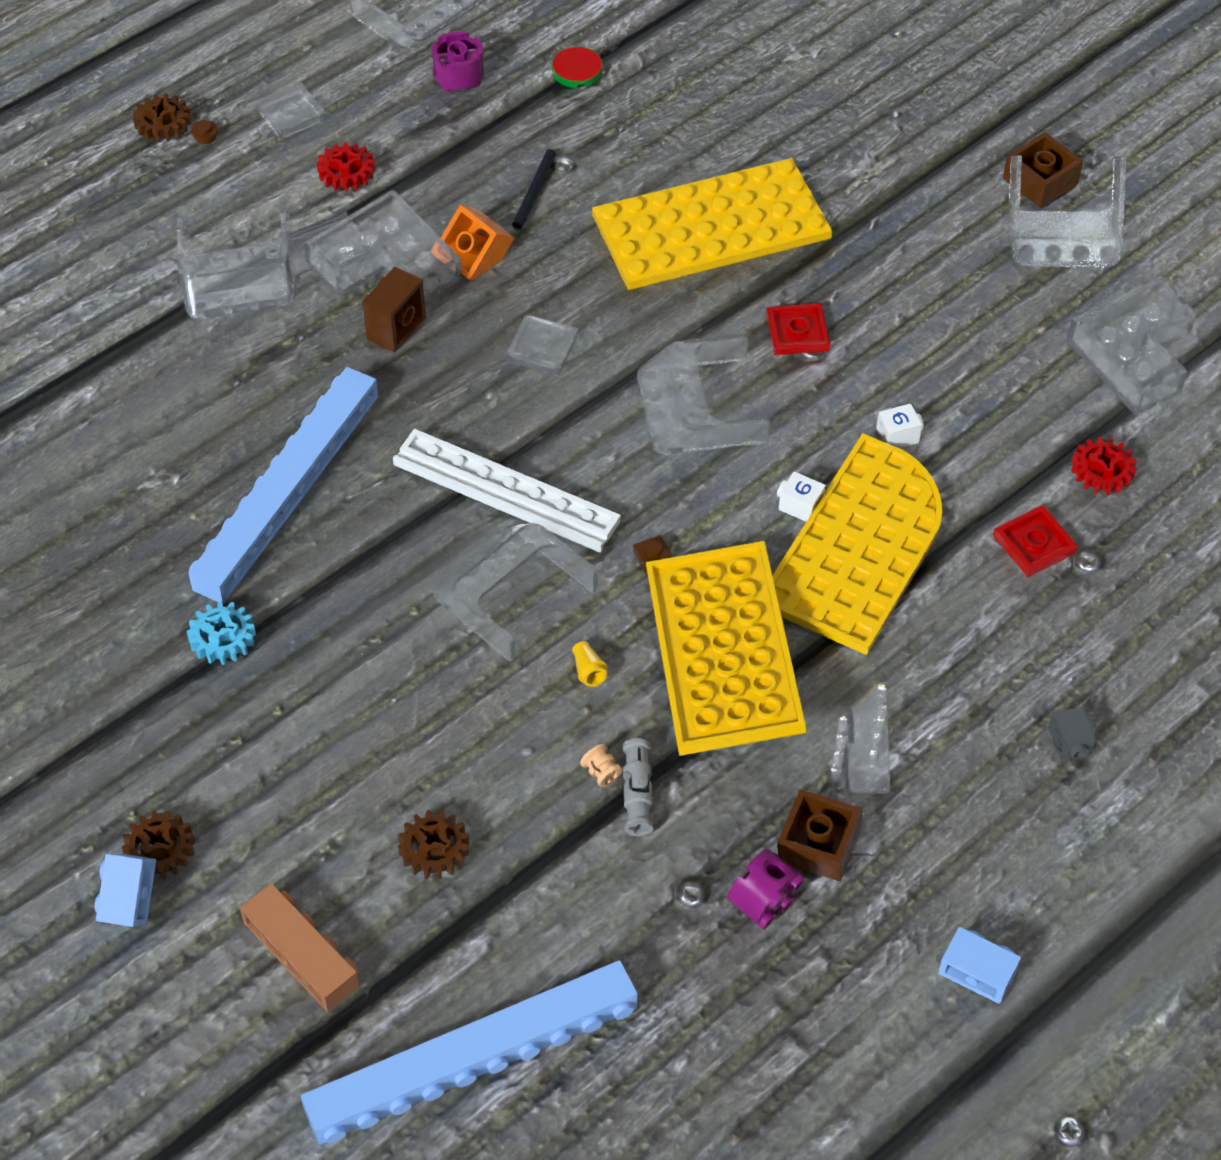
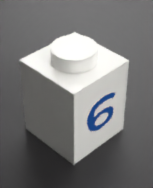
M911 404L878 413L876 431L881 441L897 448L919 443L924 424L919 413L916 414Z
M793 472L788 481H782L777 491V496L780 497L779 510L807 522L824 495L826 485Z

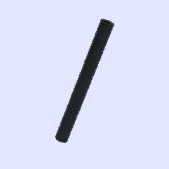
M552 149L546 150L512 223L513 228L516 230L522 229L556 156V152Z

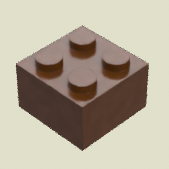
M1044 132L1007 155L1003 179L1039 208H1042L1078 185L1083 161Z
M396 266L387 275L382 276L379 284L372 292L365 295L362 302L367 340L394 353L426 318L423 279Z
M800 789L777 842L778 856L792 867L841 882L863 828L862 808Z

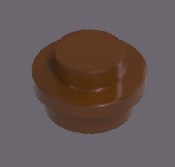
M200 120L193 124L191 133L198 143L209 144L216 139L218 129L214 122Z

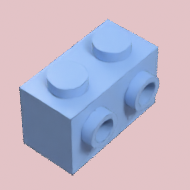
M121 853L105 854V860L100 866V878L102 879L100 893L95 900L96 921L130 927L147 926L156 859Z
M959 927L942 958L938 974L1000 1004L1017 972L1021 957L1006 946H998L984 939L976 931L965 930Z

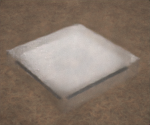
M302 82L255 101L256 109L279 139L326 121L324 110Z
M525 314L506 353V362L559 376L578 337V328Z

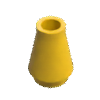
M582 641L575 644L572 652L575 657L579 680L589 687L602 684L607 678V665L594 652L588 642Z

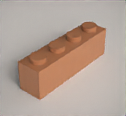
M271 883L240 907L243 922L328 1013L359 988L357 977L359 970L348 956L345 958L341 957L336 951V944L327 934L320 935L315 929L314 921L306 912L300 914L294 907L293 899L285 890L279 892Z

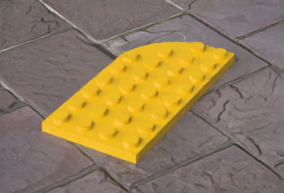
M864 433L861 434L772 575L782 618L862 654L867 655L935 541L941 525L942 502L939 490L930 473L917 459L902 449Z

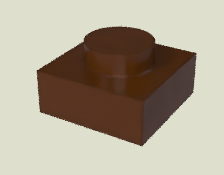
M661 535L633 544V552L645 574L647 573L646 562L673 557Z

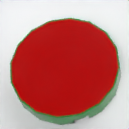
M569 47L563 49L552 60L553 76L560 84L570 88H578V85L584 84L585 87L591 86L602 76V59L599 54L589 48Z

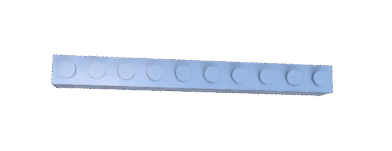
M346 367L340 376L334 378L331 388L318 399L316 407L310 415L304 417L301 427L295 435H291L288 438L285 448L272 459L270 467L265 474L258 477L249 495L241 499L238 509L231 518L229 517L225 520L222 530L216 538L208 542L205 552L199 560L194 561L190 566L188 574L194 592L217 602L222 601V604L225 603L377 400L378 390L375 378L349 367Z
M619 960L306 1092L300 1096L318 1145L326 1142H338L346 1136V1133L358 1128H370L377 1124L379 1119L388 1115L403 1114L416 1103L423 1100L433 1101L441 1097L444 1091L456 1086H468L477 1077L486 1073H498L504 1070L508 1064L519 1059H531L540 1050L551 1045L561 1046L567 1043L572 1036L579 1033L594 1032L603 1023L614 1018L617 1020L624 1019L637 1009V992Z

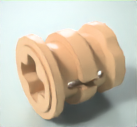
M605 744L597 745L589 750L580 761L583 768L589 767L588 772L593 778H598L597 783L600 787L608 786L622 774L621 766L614 764L615 759L611 754H606L608 748Z

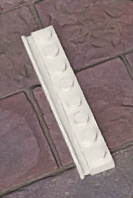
M416 429L411 432L400 447L398 455L393 457V464L399 468L600 553L603 550L604 544L608 542L620 523V514Z

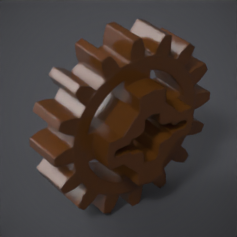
M165 93L163 97H158L155 94L152 100L144 98L145 104L138 103L137 110L133 111L135 129H138L140 136L145 135L148 141L153 137L156 138V142H160L161 138L170 141L173 135L179 138V132H187V125H191L189 106H186L185 100L179 101L176 95L168 98V94Z
M167 810L162 817H158L156 811H152L150 819H146L143 815L139 816L141 822L139 825L133 823L129 825L132 834L123 835L125 845L122 846L123 854L156 859L154 875L159 873L162 880L166 879V872L168 871L177 875V866L180 864L187 867L189 864L186 856H194L192 845L195 844V839L190 824L188 822L183 823L182 817L179 814L171 819L170 812ZM177 836H179L180 843L178 847L175 845L177 843ZM139 843L142 844L140 854L137 852Z
M427 810L426 818L423 819L417 814L414 815V824L405 823V833H399L400 845H398L399 855L403 856V865L405 867L411 865L412 874L414 875L424 871L425 879H428L431 873H436L438 879H442L443 871H447L451 875L455 874L454 865L463 867V856H469V834L465 833L464 823L456 824V816L454 814L447 819L444 818L443 810H440L437 816H432L430 810ZM451 835L455 839V847L452 846V841H450ZM413 842L416 843V847L418 848L417 853H415L412 848Z

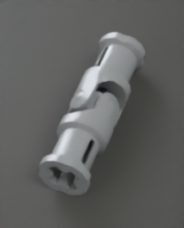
M633 738L623 743V752L626 754V765L623 767V777L625 780L624 807L627 809V821L624 824V831L632 836H644L653 831V822L650 821V809L653 806L652 785L649 780L652 776V768L648 764L651 744L641 738Z

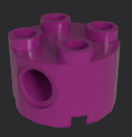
M452 31L438 37L439 41L436 44L434 41L432 44L433 76L441 84V88L444 91L450 92L455 89L476 88L480 86L481 79L484 76L483 44L480 39L475 35L473 39L469 37L468 32Z
M769 849L759 853L746 867L748 872L743 877L740 875L727 896V900L763 930L772 923L776 916L774 913L777 910L784 913L794 901V897L790 894L796 892L805 880L804 876Z

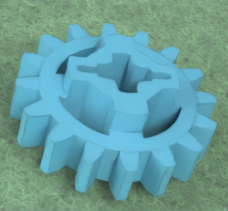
M222 601L217 604V608L213 609L208 604L206 605L207 612H195L197 620L189 621L190 630H187L191 650L197 652L199 659L207 656L209 664H212L215 659H220L221 665H225L226 658L230 657L236 662V654H248L246 646L254 645L253 636L256 635L252 616L251 614L246 615L244 607L236 610L233 602L228 607H223Z

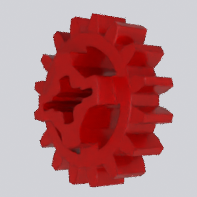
M344 142L342 147L333 144V150L325 148V155L318 156L317 172L319 180L324 181L326 187L333 185L334 191L339 190L340 187L344 188L345 192H348L349 187L359 190V184L367 186V179L374 178L375 162L373 154L367 153L366 147L358 149V143L353 144L352 147L348 146L347 142Z
M1098 437L1096 443L1087 439L1085 446L1079 444L1077 452H1074L1071 472L1076 474V482H1085L1083 487L1085 490L1093 487L1094 494L1104 490L1106 495H1110L1111 489L1121 493L1123 486L1127 488L1130 486L1131 480L1134 479L1136 473L1135 465L1137 461L1131 458L1132 451H1124V443H1120L1117 446L1114 445L1113 438H1110L1108 442H1103V439Z

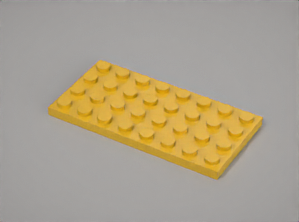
M793 158L592 207V216L627 290L832 238V229Z
M765 541L646 562L679 756L807 733Z

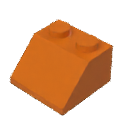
M460 204L433 251L467 279L474 280L503 259L515 238L479 209Z

